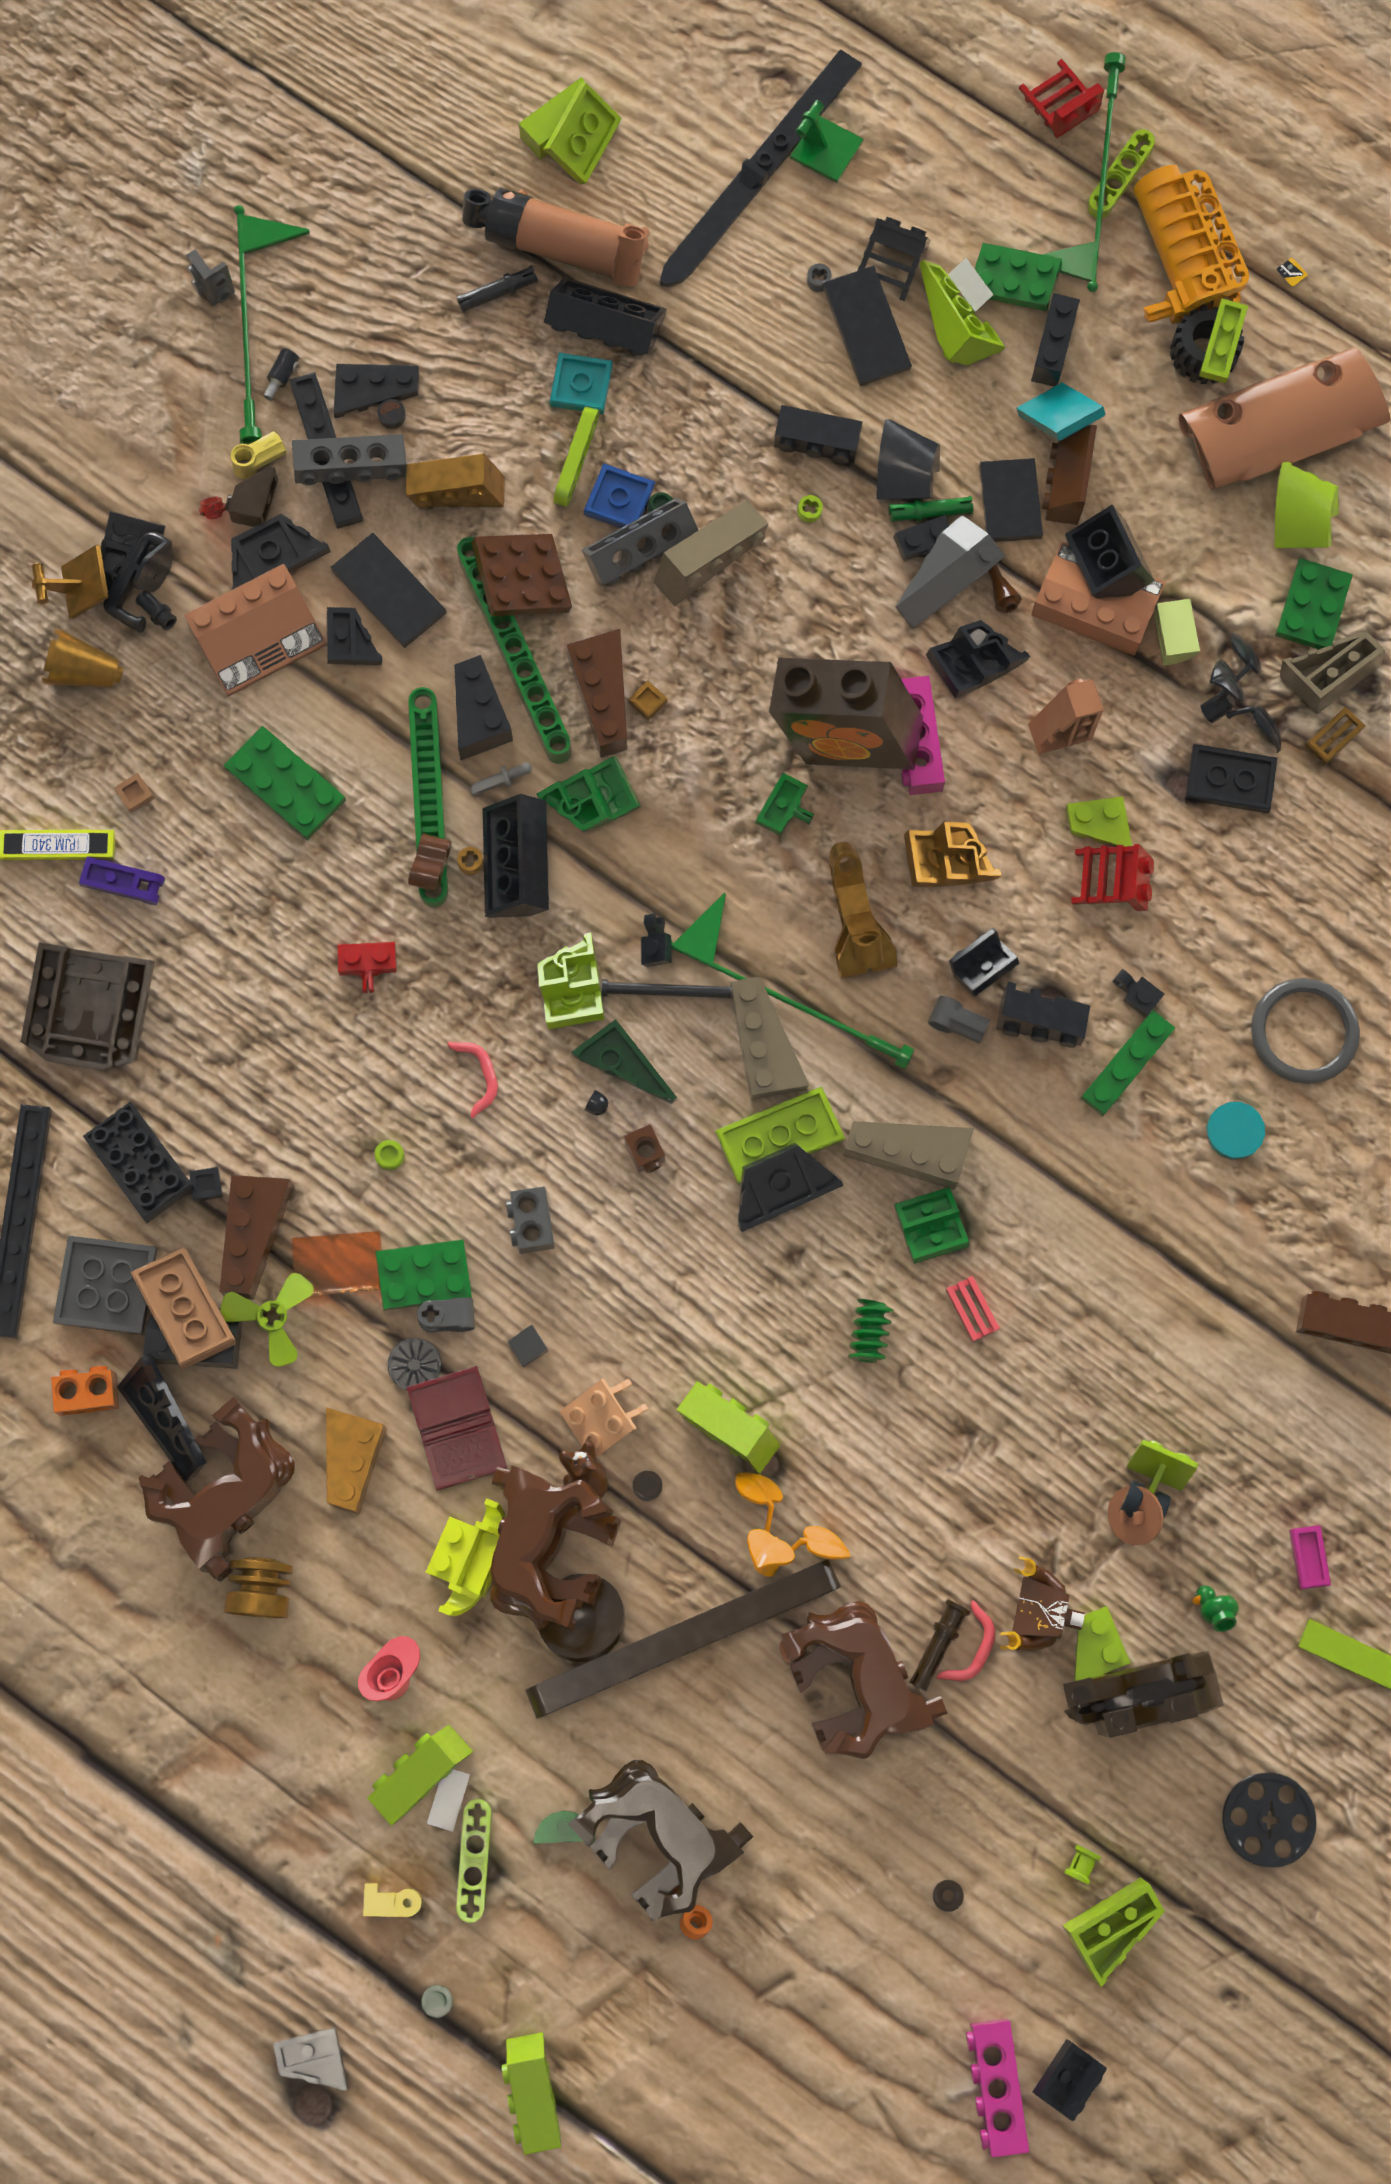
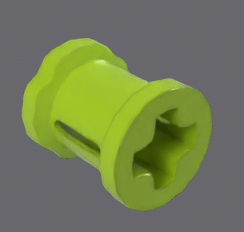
M1076 1844L1075 1850L1077 1852L1070 1867L1066 1868L1064 1873L1089 1885V1876L1096 1861H1100L1101 1856Z

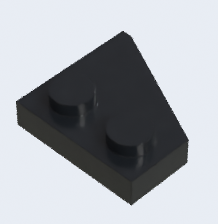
M327 607V664L382 665V656L375 649L368 630L363 627L356 608Z

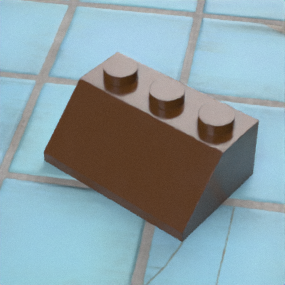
M1088 425L1057 443L1052 442L1049 459L1054 460L1053 468H1048L1046 484L1050 485L1049 493H1044L1042 509L1047 510L1045 520L1078 525L1086 502L1097 429L1096 425Z

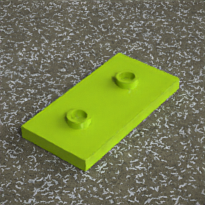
M822 1086L715 1130L717 1139L738 1185L741 1184L743 1166L793 1143L798 1144L811 1155L845 1141V1136Z

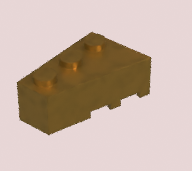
M484 453L407 464L406 496L418 507H504L505 476Z

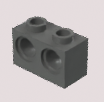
M545 1186L510 1191L511 1200L506 1201L508 1218L514 1217L515 1229H510L512 1246H518L520 1254L555 1249ZM525 1200H531L536 1206L533 1211L524 1213L519 1209L520 1204ZM528 1229H537L540 1232L539 1238L535 1241L525 1240L523 1236Z

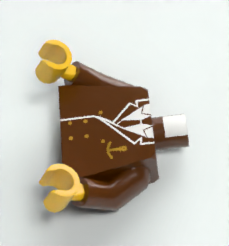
M1020 1556L1018 1559L1024 1561L1025 1568L1024 1570L1014 1568V1572L1027 1577H1023L1013 1629L1011 1632L1001 1633L1002 1636L1008 1637L1009 1644L1008 1646H1000V1649L1036 1652L1053 1646L1056 1639H1061L1063 1626L1081 1630L1085 1612L1068 1609L1070 1595L1066 1594L1065 1586L1050 1571L1036 1565L1032 1559Z

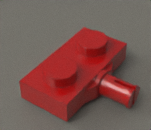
M395 942L337 945L339 976L356 975L362 977L363 993L368 994V989L369 993L374 992V976L382 973H397Z

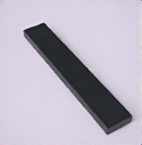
M313 372L289 379L307 438H337L316 373ZM317 461L316 464L326 465L327 462ZM351 480L339 484L322 482L337 529L363 521Z

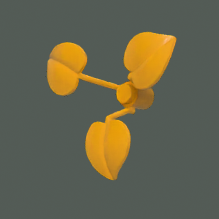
M749 1472L735 1474V1486L741 1496L752 1503L766 1504L768 1507L765 1529L751 1530L747 1536L749 1553L757 1572L768 1577L774 1576L779 1566L792 1563L795 1558L794 1551L801 1545H806L807 1550L811 1554L821 1558H850V1552L836 1534L823 1527H806L803 1531L805 1538H800L791 1547L786 1542L779 1540L778 1537L771 1535L773 1503H779L783 1499L780 1488L772 1480L760 1474Z

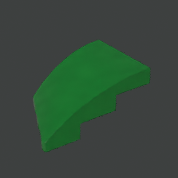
M616 756L608 758L591 769H584L563 782L557 781L536 793L539 799L545 800L547 804L557 810L556 812L566 817L583 832L616 820L641 807Z

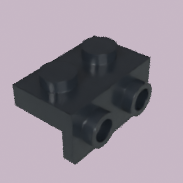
M994 928L980 935L976 941L965 949L958 951L949 960L954 978L974 997L1020 964L1018 957L1000 941L998 932Z
M1066 2039L1032 2093L1069 2120L1074 2121L1077 2115L1083 2111L1085 2103L1095 2087L1101 2083L1107 2067Z

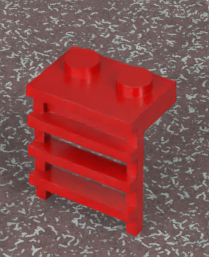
M1063 59L1057 61V65L1062 71L1030 91L1024 83L1019 86V90L1025 96V101L1032 104L1035 108L1034 112L1037 115H1041L1045 120L1044 124L1047 127H1051L1056 138H1059L1097 113L1102 105L1101 102L1104 94V89L1099 83L1087 89ZM1066 78L1070 79L1071 83L1042 102L1036 99ZM1078 89L1081 94L1056 109L1053 113L1049 114L1046 109Z
M1134 844V846L1117 845V847L1103 845L1101 848L1084 846V848L1075 849V855L1084 856L1081 895L1080 897L1071 898L1073 905L1129 903L1136 911H1147L1148 901L1152 899V887L1149 882L1150 874L1154 872V860L1140 844ZM1109 854H1116L1113 896H1106ZM1093 855H1100L1097 896L1090 897Z

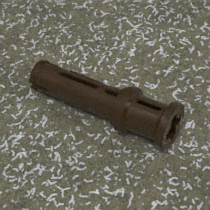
M949 1599L945 1602L947 1606L939 1622H935L933 1625L935 1633L909 1683L924 1691L928 1690L931 1680L951 1641L958 1639V1630L965 1616H969L971 1613L968 1609Z

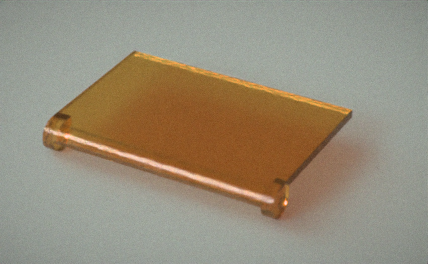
M380 1231L292 1238L294 1273L301 1274L313 1285L314 1291L312 1295L380 1290L375 1251L381 1250Z

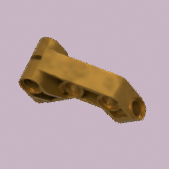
M848 842L836 843L830 850L829 864L834 895L842 924L841 933L834 947L839 976L843 979L866 974L867 968H870L871 972L896 968L898 966L896 948L891 941L890 935L871 912L864 884L862 862L858 853ZM850 857L847 861L840 862L843 858Z

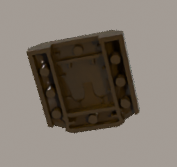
M39 942L20 1042L39 1054L46 1061L107 1071L136 1062L155 962L153 960L128 956L121 957Z

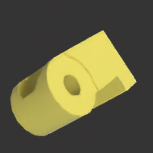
M379 1883L365 1884L363 1916L410 1917L421 1909L422 1897L415 1889L407 1888L400 1892H379Z

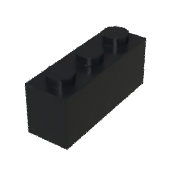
M1053 293L1031 378L1032 382L1053 387L1058 385L1080 299Z
M781 405L774 436V447L788 453L794 451L806 453V455L812 458H830L841 464L854 463L863 421Z

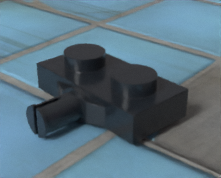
M945 515L894 534L893 539L903 561L915 557H926L930 553L939 534L949 526Z

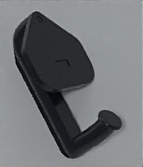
M149 532L133 543L108 592V598L104 600L103 607L105 612L126 626L137 630L138 633H142L145 630V617H136L124 610L122 606L133 586L138 590L155 592L162 586L172 567L171 540L156 532ZM152 544L157 546L152 552H150L146 556Z

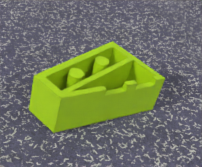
M697 1381L676 1409L684 1420L709 1438L718 1441L730 1449V1453L734 1456H740L749 1462L753 1467L752 1469L760 1474L781 1446L768 1429L770 1424L757 1414L753 1418L746 1414V1408L732 1398L728 1402L722 1398L723 1393L714 1385L708 1383L707 1386H704Z
M450 1724L432 1736L428 1733L422 1736L414 1744L417 1750L410 1757L405 1753L393 1764L396 1770L389 1777L383 1774L372 1785L375 1791L367 1799L391 1826L402 1819L443 1778H446L452 1772L451 1770L474 1752Z
M543 2032L506 2039L507 2064L502 2065L504 2084L511 2085L512 2094L507 2095L510 2114L516 2113L518 2124L513 2125L516 2144L522 2143L524 2155L561 2148V2133L550 2081L549 2063L546 2060Z

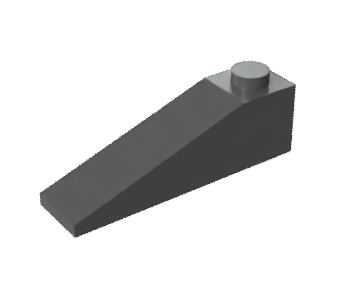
M962 515L939 534L930 553L926 555L922 566L916 576L910 581L895 607L913 629L985 574L1005 555L987 532Z

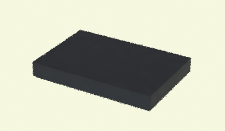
M1035 458L980 462L979 471L985 529L994 542L1042 539L1043 530Z
M1193 744L1185 800L1269 814L1278 758Z

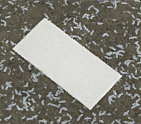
M967 258L948 274L975 312L993 296V293Z
M454 1769L451 1770L452 1772L446 1778L439 1782L427 1821L428 1825L452 1832L470 1774Z

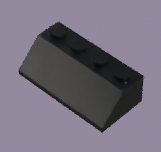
M564 277L550 291L544 323L551 325V328L556 331L565 332L568 330L577 333V336L582 339L591 340L594 338L603 341V344L609 347L616 348L621 346L629 349V352L632 354L648 355L655 345L667 308Z
M518 794L482 808L485 917H527L549 910L546 801Z

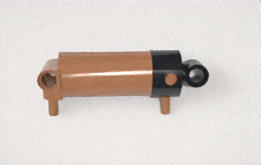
M500 187L492 200L489 193L480 189H471L464 194L462 222L472 228L485 227L486 241L515 250H523L612 278V283L631 287L638 284L642 257L649 246L647 238L650 231L648 228H640L628 223L623 227L536 200L528 196L527 192L522 189L515 192Z

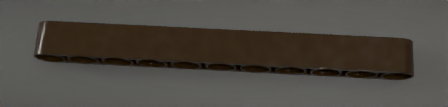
M824 1560L526 1689L525 1692L536 1719L828 1594L839 1589L841 1585L830 1560Z

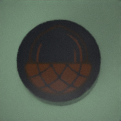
M388 399L383 401L378 407V418L384 427L394 429L404 423L406 413L400 401Z

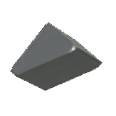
M533 1325L528 1326L508 1341L523 1367L548 1352L546 1345Z

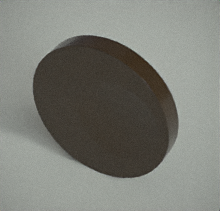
M585 1574L570 1575L561 1580H574ZM602 1578L594 1605L583 1602L581 1610H575L573 1615V1621H576L574 1631L549 1622L545 1628L539 1630L541 1638L546 1646L562 1659L572 1662H587L597 1659L608 1653L617 1644L623 1633L626 1620L623 1601L613 1585Z

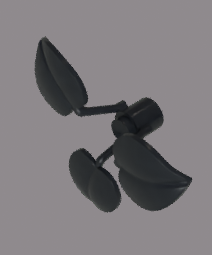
M1233 632L1231 634V643L1237 655L1244 662V668L1235 676L1225 661L1220 659L1215 663L1210 683L1221 687L1223 690L1200 705L1202 713L1210 723L1216 722L1225 715L1230 719L1235 715L1244 713L1253 714L1256 723L1274 743L1277 753L1281 751V736L1278 726L1272 716L1262 706L1259 705L1256 708L1250 706L1232 710V707L1235 706L1233 698L1239 703L1245 700L1243 689L1238 681L1250 668L1256 674L1261 671V662L1255 650L1240 635Z

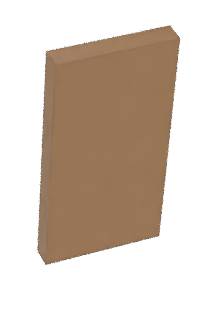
M185 1247L131 1272L138 1290L181 1370L236 1345L234 1336Z

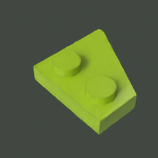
M1123 796L1067 804L1066 811L1070 834L1082 838L1088 837L1094 842L1103 845L1108 843L1114 846H1132Z
M1105 1606L1085 1614L1082 1629H1077L1074 1681L1100 1676L1130 1664L1108 1607Z

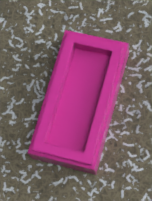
M1321 1526L1290 1529L1289 1534L1299 1590L1330 1586L1331 1580Z

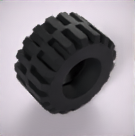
M1207 306L1201 307L1199 312L1197 309L1191 310L1189 316L1186 314L1182 318L1174 334L1170 348L1172 349L1170 353L1171 360H1175L1173 363L1175 369H1181L1180 375L1183 377L1188 375L1191 382L1195 383L1196 380H1201V384H1207L1208 380H1211L1199 376L1206 352L1199 349L1195 345L1194 340L1200 338L1210 339L1218 307H1213L1212 310H1208ZM1243 329L1241 330L1230 372L1234 370L1243 349ZM1211 380L1212 384L1218 382L1215 380Z

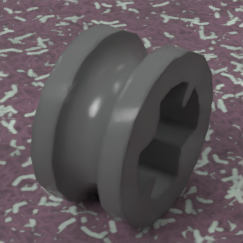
M821 263L814 264L809 268L807 285L811 290L815 292L824 291L822 287L823 282L831 280L832 277L830 268ZM815 275H817L818 277L824 275V281H822L821 279L815 281Z

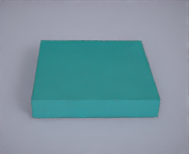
M559 353L549 401L550 407L583 411L587 406L599 410V414L604 415L613 361Z

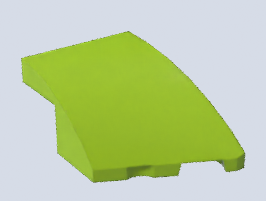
M1282 462L1275 508V548H1328L1332 546L1331 518L1339 515L1338 486L1328 481H1323L1316 475L1291 465L1292 463Z
M587 933L583 936L581 942L571 948L565 946L554 956L547 957L537 963L539 987L544 999L548 1029L605 1020L592 933Z

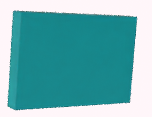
M1063 382L1016 408L1019 417L1058 441L1065 439L1106 415L1102 405Z

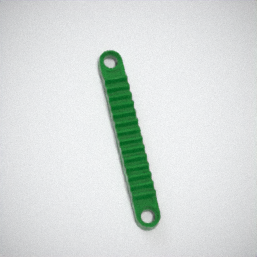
M425 687L413 690L408 700L416 852L422 834L446 839L438 704L434 692ZM419 697H427L431 700L430 706L426 709L417 708L415 702ZM447 863L440 884L442 889L440 896L430 898L425 894L426 889L419 888L421 900L429 907L441 906L448 898Z

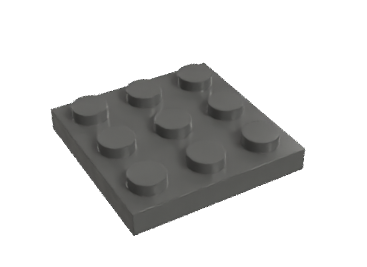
M68 1236L53 1323L143 1335L148 1307L131 1276V1272L155 1261L158 1248L156 1246Z

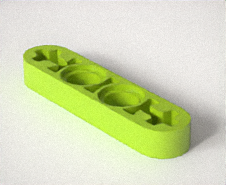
M1140 129L1133 133L1108 169L1105 184V195L1107 198L1105 205H1103L1102 218L1107 217L1151 155L1155 144V137L1150 131ZM1146 141L1147 144L1141 147L1138 154L1136 152L1138 143ZM1131 159L1136 166L1127 169L1122 166L1121 161ZM1110 179H1116L1120 181L1122 186L1118 189H1112L1108 186L1107 182ZM1100 182L1092 192L1088 202V212L1095 218H1097L1098 207L1096 203L1099 200Z
M586 406L582 412L555 490L554 504L568 507L598 423L599 410Z
M483 1799L471 1800L467 1803L463 1812L456 1910L459 1918L468 1923L479 1920L485 1911L492 1809L489 1803ZM476 1804H481V1809L486 1810L487 1813L486 1816L480 1818L479 1827L486 1826L485 1833L479 1830L467 1831L468 1824L474 1826L475 1818L469 1815L470 1809H475ZM473 1835L480 1836L484 1841L483 1850L477 1854L471 1853L467 1848V1840ZM470 1867H476L482 1873L480 1883L474 1886L466 1883L464 1879L465 1871ZM463 1888L470 1891L481 1889V1896L474 1895V1905L479 1906V1911L474 1912L473 1917H467V1911H462V1905L468 1904L469 1894H462Z

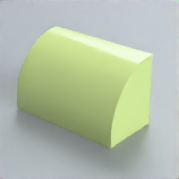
M1184 599L1157 603L1154 619L1163 665L1177 664L1195 657L1200 652L1191 600Z

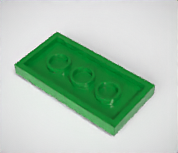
M263 725L223 765L225 770L307 841L346 801L343 794Z

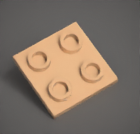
M603 1378L559 1411L581 1446L587 1441L594 1443L596 1458L634 1431L636 1426L632 1420L649 1409L646 1404H643L625 1414L614 1396L632 1385L629 1379L610 1388Z

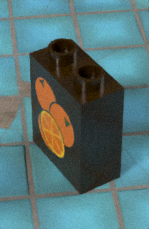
M778 658L769 713L805 764L915 770L923 715L891 662Z

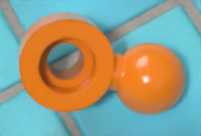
M679 1885L673 1889L672 1894L679 1890ZM695 1905L692 1911L682 1914L679 1924L685 1936L690 1939L699 1940L704 1938L710 1931L713 1919L706 1908ZM690 1922H695L698 1928L693 1927Z

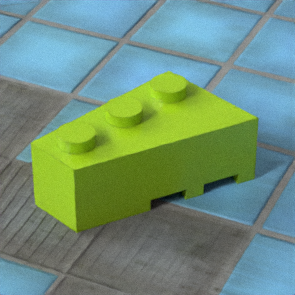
M1140 1877L1062 1926L1092 1980L1102 1987L1110 1973L1118 1964L1121 1965L1126 1959V1954L1137 1941L1140 1942L1165 1910L1151 1885Z

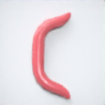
M448 1042L447 1045L457 1052L471 1053L480 1062L487 1084V1091L485 1096L474 1105L471 1111V1118H474L491 1105L497 1095L498 1083L488 1053L481 1046L467 1042Z
M973 1600L971 1601V1609L973 1615L983 1626V1641L972 1664L968 1668L940 1672L936 1676L937 1679L966 1681L974 1678L982 1670L993 1648L995 1627L992 1619Z

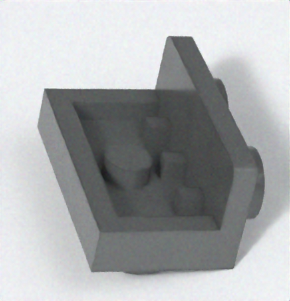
M196 249L186 254L189 262L187 271L193 279L191 284L199 296L204 294L212 306L227 301L235 290L226 263L222 262L210 270Z

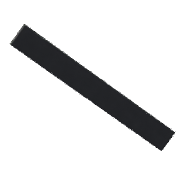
M24 1104L20 1106L0 1238V1337L18 1338L52 1111L50 1107Z

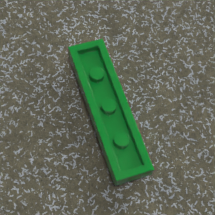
M1152 1010L1080 1099L1104 1116L1175 1030V1027Z

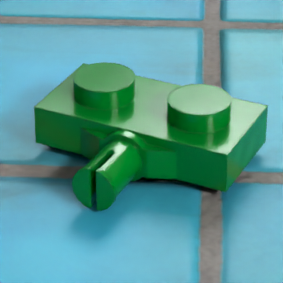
M782 773L759 813L756 824L779 836L782 835L787 824L794 817L809 825L815 814L800 807L801 799L808 785Z

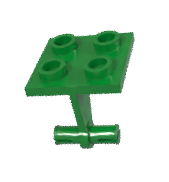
M815 100L810 110L804 112L802 116L803 121L796 129V134L802 137V139L794 149L790 159L837 183L864 139L819 116L824 109V104Z

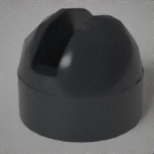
M594 1090L584 1111L596 1116L604 1114L609 1104L607 1097Z

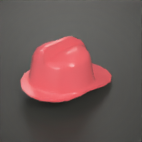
M399 1636L391 1639L382 1647L360 1673L358 1688L362 1696L371 1701H392L405 1694L410 1684V1677L417 1669L420 1660V1649L416 1641L409 1637Z

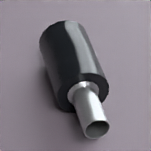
M282 348L267 376L270 384L263 395L267 400L271 401L278 387L284 388L289 378L295 371L300 358L292 350Z

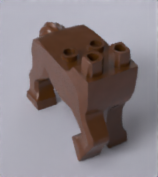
M235 1397L231 1398L211 1415L216 1420L209 1426L211 1429L205 1435H199L195 1438V1441L201 1446L218 1449L225 1453L234 1466V1473L220 1477L206 1485L196 1495L182 1480L170 1460L162 1466L164 1469L155 1476L153 1474L149 1478L143 1475L139 1477L147 1518L155 1523L175 1527L182 1546L198 1569L205 1573L209 1572L219 1582L223 1581L234 1571V1569L229 1568V1563L225 1559L230 1554L229 1543L233 1535L237 1532L243 1534L254 1524L252 1519L279 1494L281 1487L291 1480L295 1470V1462L290 1453L272 1438L269 1431V1420H261L256 1423ZM217 1421L222 1425L235 1429L238 1432L239 1439L225 1432ZM166 1495L171 1499L174 1505H168L166 1503Z
M512 1466L511 1470L497 1467L492 1484L501 1487L500 1489L503 1490V1494L508 1500V1512L506 1518L503 1517L498 1527V1535L500 1536L492 1558L490 1572L493 1586L490 1592V1600L493 1607L505 1614L529 1618L535 1624L537 1630L545 1628L549 1622L574 1631L576 1621H573V1615L575 1610H581L583 1602L594 1605L602 1578L597 1574H585L574 1580H561L553 1577L545 1569L557 1556L567 1530L590 1536L613 1547L621 1520L617 1516H611L613 1510L602 1501L590 1484L582 1480H577L561 1487H555L548 1480L518 1467ZM579 1505L581 1510L576 1509L574 1506Z
M849 1602L828 1615H817L809 1612L806 1626L780 1634L790 1663L798 1659L808 1646L813 1644L821 1645L803 1660L790 1664L800 1693L811 1685L815 1675L825 1666L832 1663L851 1662V1685L859 1708L830 1719L812 1723L821 1750L825 1754H838L867 1759L884 1735H903L933 1726L934 1722L932 1719L948 1714L941 1696L925 1702L923 1696L913 1694L907 1688L904 1681L909 1678L902 1661H896L890 1643L878 1625L875 1611L864 1602ZM861 1731L858 1737H852L849 1735Z

